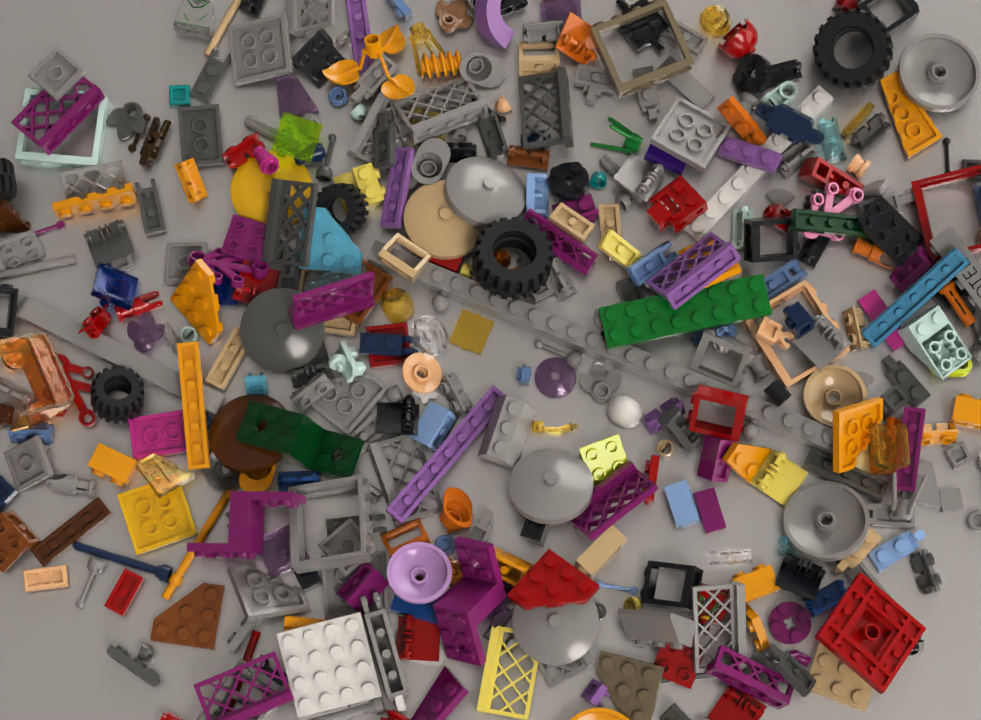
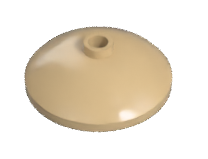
M832 364L827 365L821 371L817 369L810 375L804 386L803 400L808 413L813 419L825 426L833 427V411L867 400V391L864 382L855 371L843 365ZM829 396H835L836 401L831 402Z

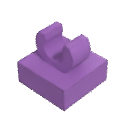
M592 679L580 697L595 706L603 707L604 705L600 702L603 695L609 698L610 694L607 692L608 688L604 684Z

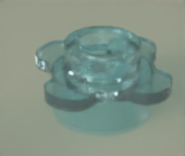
M780 537L778 553L782 556L792 554L797 557L799 552L792 547L787 537Z

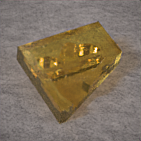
M155 453L136 463L137 470L159 498L194 479L193 472L179 469L177 464L166 461Z

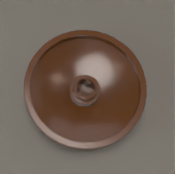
M250 394L235 398L225 404L211 422L209 429L211 450L220 464L231 471L244 474L257 473L271 468L283 458L276 452L239 443L235 440L249 400L286 409L279 401L266 395ZM263 421L259 424V431H262L266 428V421Z

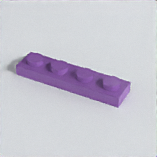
M411 147L395 148L396 165L390 167L380 227L383 229L402 228L411 177V165L415 150Z

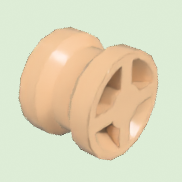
M857 153L846 168V171L853 172L856 178L860 179L871 162L868 160L864 161L861 159V155Z

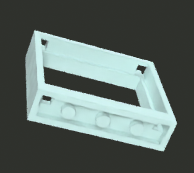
M35 86L31 89L25 88L22 110L43 89ZM74 90L67 92L64 96L74 95ZM78 90V94H84L83 91ZM104 95V100L99 104L92 157L50 154L48 156L45 153L26 152L27 136L19 131L15 154L17 163L19 165L75 169L101 164L107 126L106 120L110 104L107 95ZM66 100L64 102L74 103V100ZM30 117L24 118L20 125L22 127L29 126Z

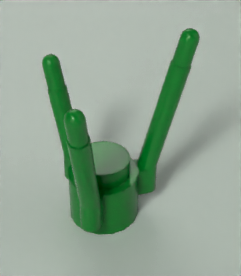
M608 117V120L614 124H610L609 127L626 137L623 143L626 148L595 142L590 143L594 147L625 152L631 155L632 151L638 152L644 138L632 132L612 117Z

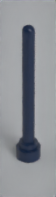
M76 542L73 545V548L77 551L154 574L162 582L168 583V579L173 571V567L166 564L154 566L80 542Z

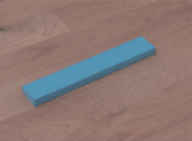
M956 247L952 248L861 331V334L876 348L970 262Z

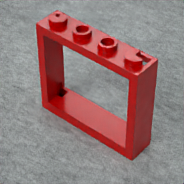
M981 164L911 182L927 253L936 262L942 257L940 255L936 257L929 248L932 245L930 240L934 237L923 190L981 176ZM981 244L967 247L972 254L981 253Z

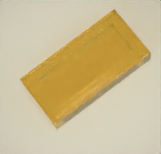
M868 102L846 125L840 137L846 141L871 115L875 105Z

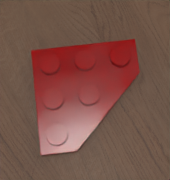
M548 549L508 593V598L524 610H533L534 607L544 606L546 608L562 607L564 604L573 603L582 605L586 604L600 588L599 584L551 549Z

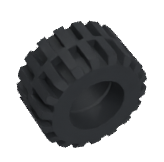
M338 183L326 186L321 189L322 192H318L316 207L326 208L347 234L355 233L356 230L362 228L361 224L366 223L367 219L364 217L369 215V210H366V206H369V204L364 202L366 196L365 194H360L361 190L358 187L354 188L352 184ZM338 197L342 198L348 206V215L343 222L339 221L333 213V204Z
M116 365L111 366V369L106 367L103 369V373L98 372L96 378H93L91 406H93L94 413H98L100 419L105 418V422L110 423V421H114V424H119V421H123V423H126L128 418L133 420L136 418V414H140L141 408L144 405V382L142 379L140 380L138 373L133 374V369L129 368L126 370L125 366L116 368ZM121 390L127 393L128 396L123 399H113L107 393Z

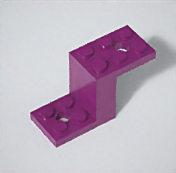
M230 491L228 543H187V552H192L194 557H202L203 559H215V557L235 559L237 557L254 560L255 556H263L265 508L286 506L285 508L296 509L299 505H306V496L295 492Z
M458 536L454 540L463 577L433 605L447 658L482 666L486 659L477 626L506 598V593L494 545Z

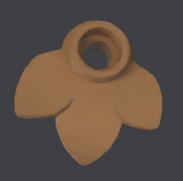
M440 0L437 3L435 14L439 18L438 24L443 32L452 33L457 28H467L472 24L474 18L466 14L467 5L464 0H454L450 4Z

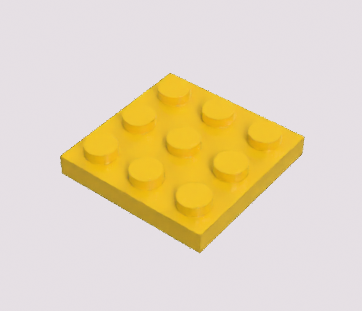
M178 474L117 495L137 556L198 535Z

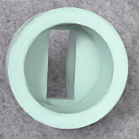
M359 103L350 115L355 120L362 121L367 116V109L362 103Z
M185 326L180 332V338L184 342H194L198 339V332L191 326Z

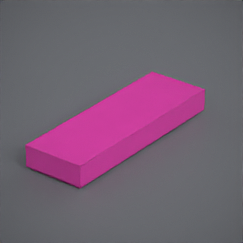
M875 289L857 300L858 305L870 322L887 308ZM901 325L884 340L892 353L905 345L897 332Z

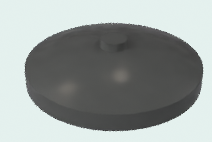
M289 288L267 290L255 297L242 315L240 337L243 347L254 362L268 370L288 372L293 371L292 368L295 370L308 364L321 348L324 339V322L297 331L294 329L288 309H291L292 295L301 293L297 290Z

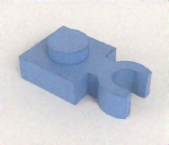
M387 0L392 4V11L397 18H402L405 22L412 18V10L403 0Z

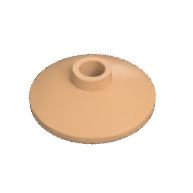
M418 352L410 355L404 361L402 377L411 390L425 394L434 391L439 386L442 379V370L434 357L427 353ZM417 372L421 373L422 378L418 377Z

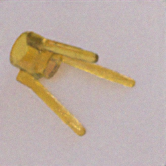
M418 22L410 27L412 35L409 36V39L412 43L418 75H421V66L416 41L419 44L425 43L429 52L433 54L434 51L428 41L430 39L436 48L445 55V51L434 38L430 29L426 28L424 22Z

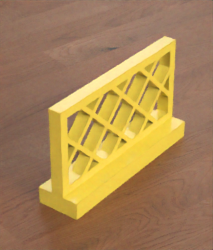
M492 624L477 711L528 720L538 662L531 658L534 663L533 668L525 673L518 663L528 655L525 654L516 661L510 649L518 645V643L516 642L507 648L503 642L504 632L514 634L513 629ZM502 645L506 649L503 652H501ZM508 652L514 663L503 669L499 659L500 656ZM517 665L523 675L512 682L506 671ZM498 666H499L502 671L497 674V670H498ZM532 672L531 681H530L529 678L527 677V675ZM504 673L511 684L500 691L495 681L497 677ZM525 677L530 687L528 691L521 695L514 684ZM513 686L519 697L508 703L502 692ZM494 687H495V689L498 691V693H496V694L493 696ZM528 694V698H527V702H526L523 697ZM500 695L506 706L501 710L490 709L492 699ZM522 699L526 705L525 715L516 714L511 705ZM509 708L511 712H505L504 710Z

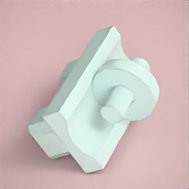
M339 341V348L331 354L332 358L328 361V365L332 370L341 372L346 383H351L355 376L363 375L366 366L364 362L355 361L358 357V350L355 346L348 347L345 341Z

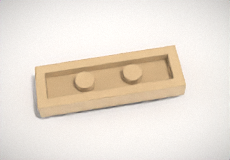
M234 327L205 379L206 383L222 391H225L246 353L240 337V328Z

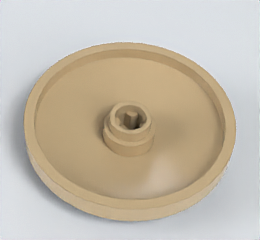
M439 180L434 184L421 186L411 195L405 206L403 224L407 238L431 254V258L451 260L465 256L474 250L477 236L480 235L483 228L465 222L454 213L445 197V180Z

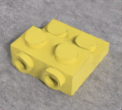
M372 162L352 168L351 172L333 177L335 184L346 183L354 185V188L358 187L361 190L360 194H365L366 196L364 202L369 204V206H366V210L384 204L386 190L384 185H379L378 179L381 176L379 170L373 167ZM340 198L345 215L347 217V203L342 198Z

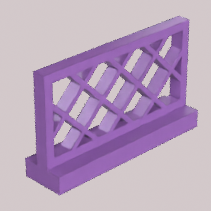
M710 232L646 281V283L652 290L664 298L671 308L676 310L736 264L741 258L731 242H725ZM713 240L712 245L706 246L709 242ZM710 252L709 255L702 256L703 253ZM694 264L692 268L686 269L687 265ZM677 267H680V270L673 271ZM677 277L676 280L670 281V278ZM664 279L663 283L656 284L660 280Z

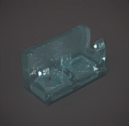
M832 117L829 121H826L825 118L819 119L816 127L824 135V141L821 142L825 160L830 164L847 160L837 118Z

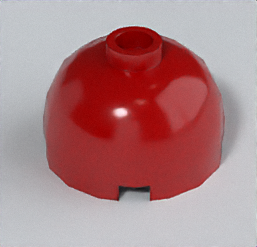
M744 19L745 24L743 25L739 22L723 37L726 40L723 45L719 42L718 48L726 56L739 59L745 54H753L756 51L754 46L758 41V33L748 19Z

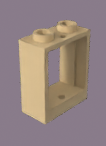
M614 525L610 526L576 559L574 566L592 579L623 548L627 538Z

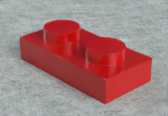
M125 568L104 606L124 617L145 579Z

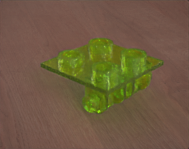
M283 112L271 150L277 152V155L280 157L287 155L311 163L323 125Z

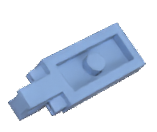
M922 529L913 534L908 530L869 552L867 555L879 573L914 552L919 547L917 542L926 535Z

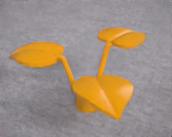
M398 24L382 32L380 35L369 34L364 38L365 48L362 49L359 66L354 60L344 59L322 70L323 75L335 84H351L360 78L358 71L362 70L367 54L371 59H380L385 75L389 80L381 86V92L386 98L401 99L412 95L415 91L414 82L409 76L398 74L393 79L391 78L382 56L384 52L395 54L405 47V37L401 33Z

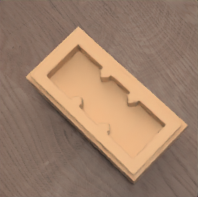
M67 565L23 570L26 593L69 587Z

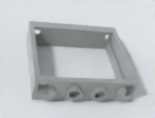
M362 475L288 487V492L304 495L306 499L358 490L361 551L305 560L304 507L299 505L296 509L289 508L291 567L297 574L372 562L371 554L374 553V545L370 534L373 533V525L369 514L372 513V506L368 498V494H371V486Z

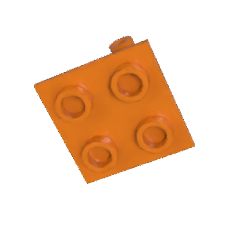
M569 12L555 48L583 65H588L590 60L594 61L597 58L594 50L595 46L589 35L592 26L572 12Z

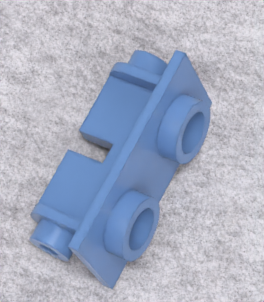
M14 422V424L10 425V429L7 430L11 443L21 444L34 436H40L43 444L53 443L51 433H53L54 427L49 422H34L33 429H30V422Z

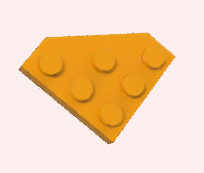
M198 259L187 272L170 297V300L210 345L216 341L223 331V325L218 319L217 311L220 310L218 294H214L213 283L216 282L215 275L202 259Z
M874 397L833 411V472L840 474L855 468L858 462L856 460L861 450L866 449L873 437L871 435L875 425L879 426L883 420V398Z

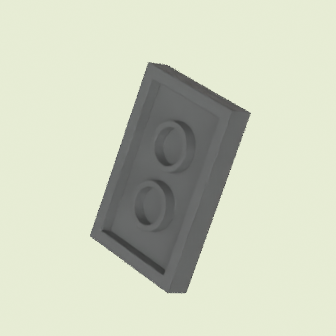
M219 104L178 108L182 161L194 158L197 167L224 165Z

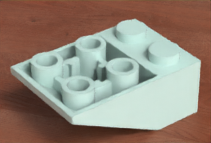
M939 305L924 310L897 330L908 349L940 380L946 378L972 358V355Z

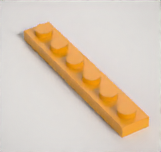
M199 342L177 343L188 470L211 468Z

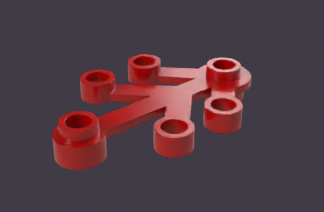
M58 354L53 356L49 361V369L52 374L48 386L44 389V396L48 400H54L57 397L56 386L60 376L64 382L58 403L53 408L54 415L58 418L66 416L67 409L65 407L69 395H71L80 412L78 416L79 422L85 427L93 426L96 423L97 417L92 410L86 407L78 392L80 390L91 393V384L71 379L68 372L80 374L84 379L91 380L95 376L94 370L89 366L81 367L71 364L64 355ZM62 362L63 367L60 369L56 368L57 363ZM86 370H91L90 376L84 375ZM49 390H54L52 396H47ZM63 408V413L57 414V409ZM87 416H92L90 422H85Z

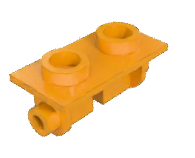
M194 158L174 164L189 203H195L202 198L208 197Z
M951 422L935 423L936 430H932L931 424H924L922 446L930 444L947 445L956 442L958 429H956L955 424H951Z

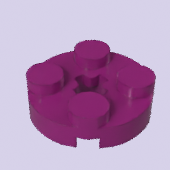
M782 602L769 614L768 628L777 642L784 645L797 644L808 636L811 630V616L805 607L799 603ZM792 618L795 627L791 626L790 629H787V624L784 623V620Z

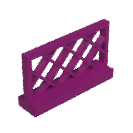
M84 76L80 79L81 81H78L73 86L74 95L63 96L59 100V110L49 111V102L57 101L49 97L50 95L42 90L11 121L12 125L40 147L48 156L105 98L101 89L88 81ZM87 85L89 87L84 94H78V86ZM74 100V105L71 108L63 109L64 101ZM39 103H45V111L35 112V107ZM59 114V120L56 123L49 124V115ZM45 116V124L35 125V117ZM31 117V126L22 127L19 124L24 118ZM45 129V134L40 140L35 138V130Z
M373 271L292 295L291 309H288V314L295 331L374 307L375 301L372 295L375 276Z
M629 460L593 488V496L588 507L569 522L576 530L578 529L592 541L659 488L653 481L636 469L635 465ZM648 487L644 491H640L641 488ZM635 489L634 493L627 494L628 490ZM631 500L627 504H624V501ZM618 502L617 506L610 507L612 503ZM614 513L612 516L607 517L608 514ZM601 515L600 519L594 520L595 516ZM597 526L594 530L590 532L591 527Z
M275 651L193 685L207 720H212L209 713L212 703L224 707L221 716L213 720H250L295 701ZM273 657L276 666L271 674L262 670L261 667L265 660ZM260 663L258 668L253 665ZM248 667L257 670L252 682L240 678L243 670ZM277 669L280 674V677L275 675ZM240 671L238 676L233 675L234 673ZM259 672L271 676L266 688L255 684ZM226 676L236 679L232 691L220 686L223 678ZM273 678L281 680L285 689L277 693L269 690ZM219 680L217 685L212 683L214 681ZM239 680L250 684L246 697L234 692ZM207 684L216 687L212 698L204 697L200 687ZM253 686L265 690L261 700L255 701L249 698ZM218 689L230 693L226 705L214 701ZM267 692L272 693V695L266 697ZM233 695L245 699L242 707L237 710L228 707ZM204 700H207V701L210 702L209 705H208V707L206 706V703H205ZM247 700L253 702L249 705H246ZM227 709L232 711L230 713L225 714Z

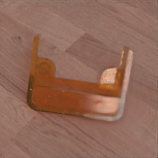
M36 331L0 340V357L4 365L12 370L23 368L37 400V403L30 405L27 411L16 415L10 426L11 432L42 424L72 404L75 398L74 392L47 333Z

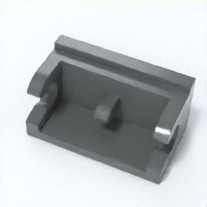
M496 111L491 112L488 118L483 119L482 116L479 117L476 126L487 157L499 159L508 156V146Z
M672 404L657 419L676 445L689 454L702 439L697 432L689 431L690 423L687 422L675 404Z

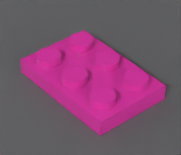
M183 410L139 416L133 420L128 418L133 459L143 460L187 453Z

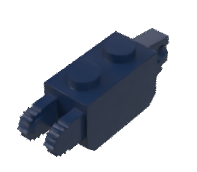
M760 103L755 112L758 117L767 122L766 126L770 127L769 131L777 135L782 133L788 136L787 140L798 145L799 142L803 144L808 141L819 145V143L821 144L824 141L822 132L820 133V131L813 128L815 124L813 118L784 103L775 107Z

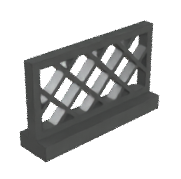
M558 67L557 72L518 77L524 150L565 144L566 148L574 147L569 80L566 67ZM555 79V83L550 89L543 85L547 80ZM532 82L535 86L530 92L524 89V83ZM539 88L546 91L540 99L533 95ZM550 95L556 98V101L551 106L544 102ZM530 98L537 102L531 109L525 106V103ZM541 105L548 109L542 116L535 112ZM551 112L558 116L553 123L546 120ZM531 115L538 119L533 126L526 123ZM542 122L549 126L543 134L536 130ZM553 129L559 133V138L550 139L547 136ZM532 133L539 136L535 142H528L527 140Z
M272 178L262 261L309 267L319 184ZM291 185L296 190L292 197H290ZM308 187H311L310 197L306 199L303 192ZM300 197L303 204L297 209L294 201ZM290 206L294 213L288 218V207ZM306 208L308 217L304 220L300 213ZM297 217L300 225L294 229L291 222ZM286 227L291 232L287 238H285ZM304 229L306 234L305 238L301 241L298 233ZM295 239L298 245L292 250L289 243ZM285 248L289 255L282 260L283 249ZM300 250L303 252L302 262H299L296 257Z

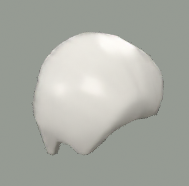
M617 395L609 401L607 415L616 425L629 429L640 423L643 409L635 398L628 395Z

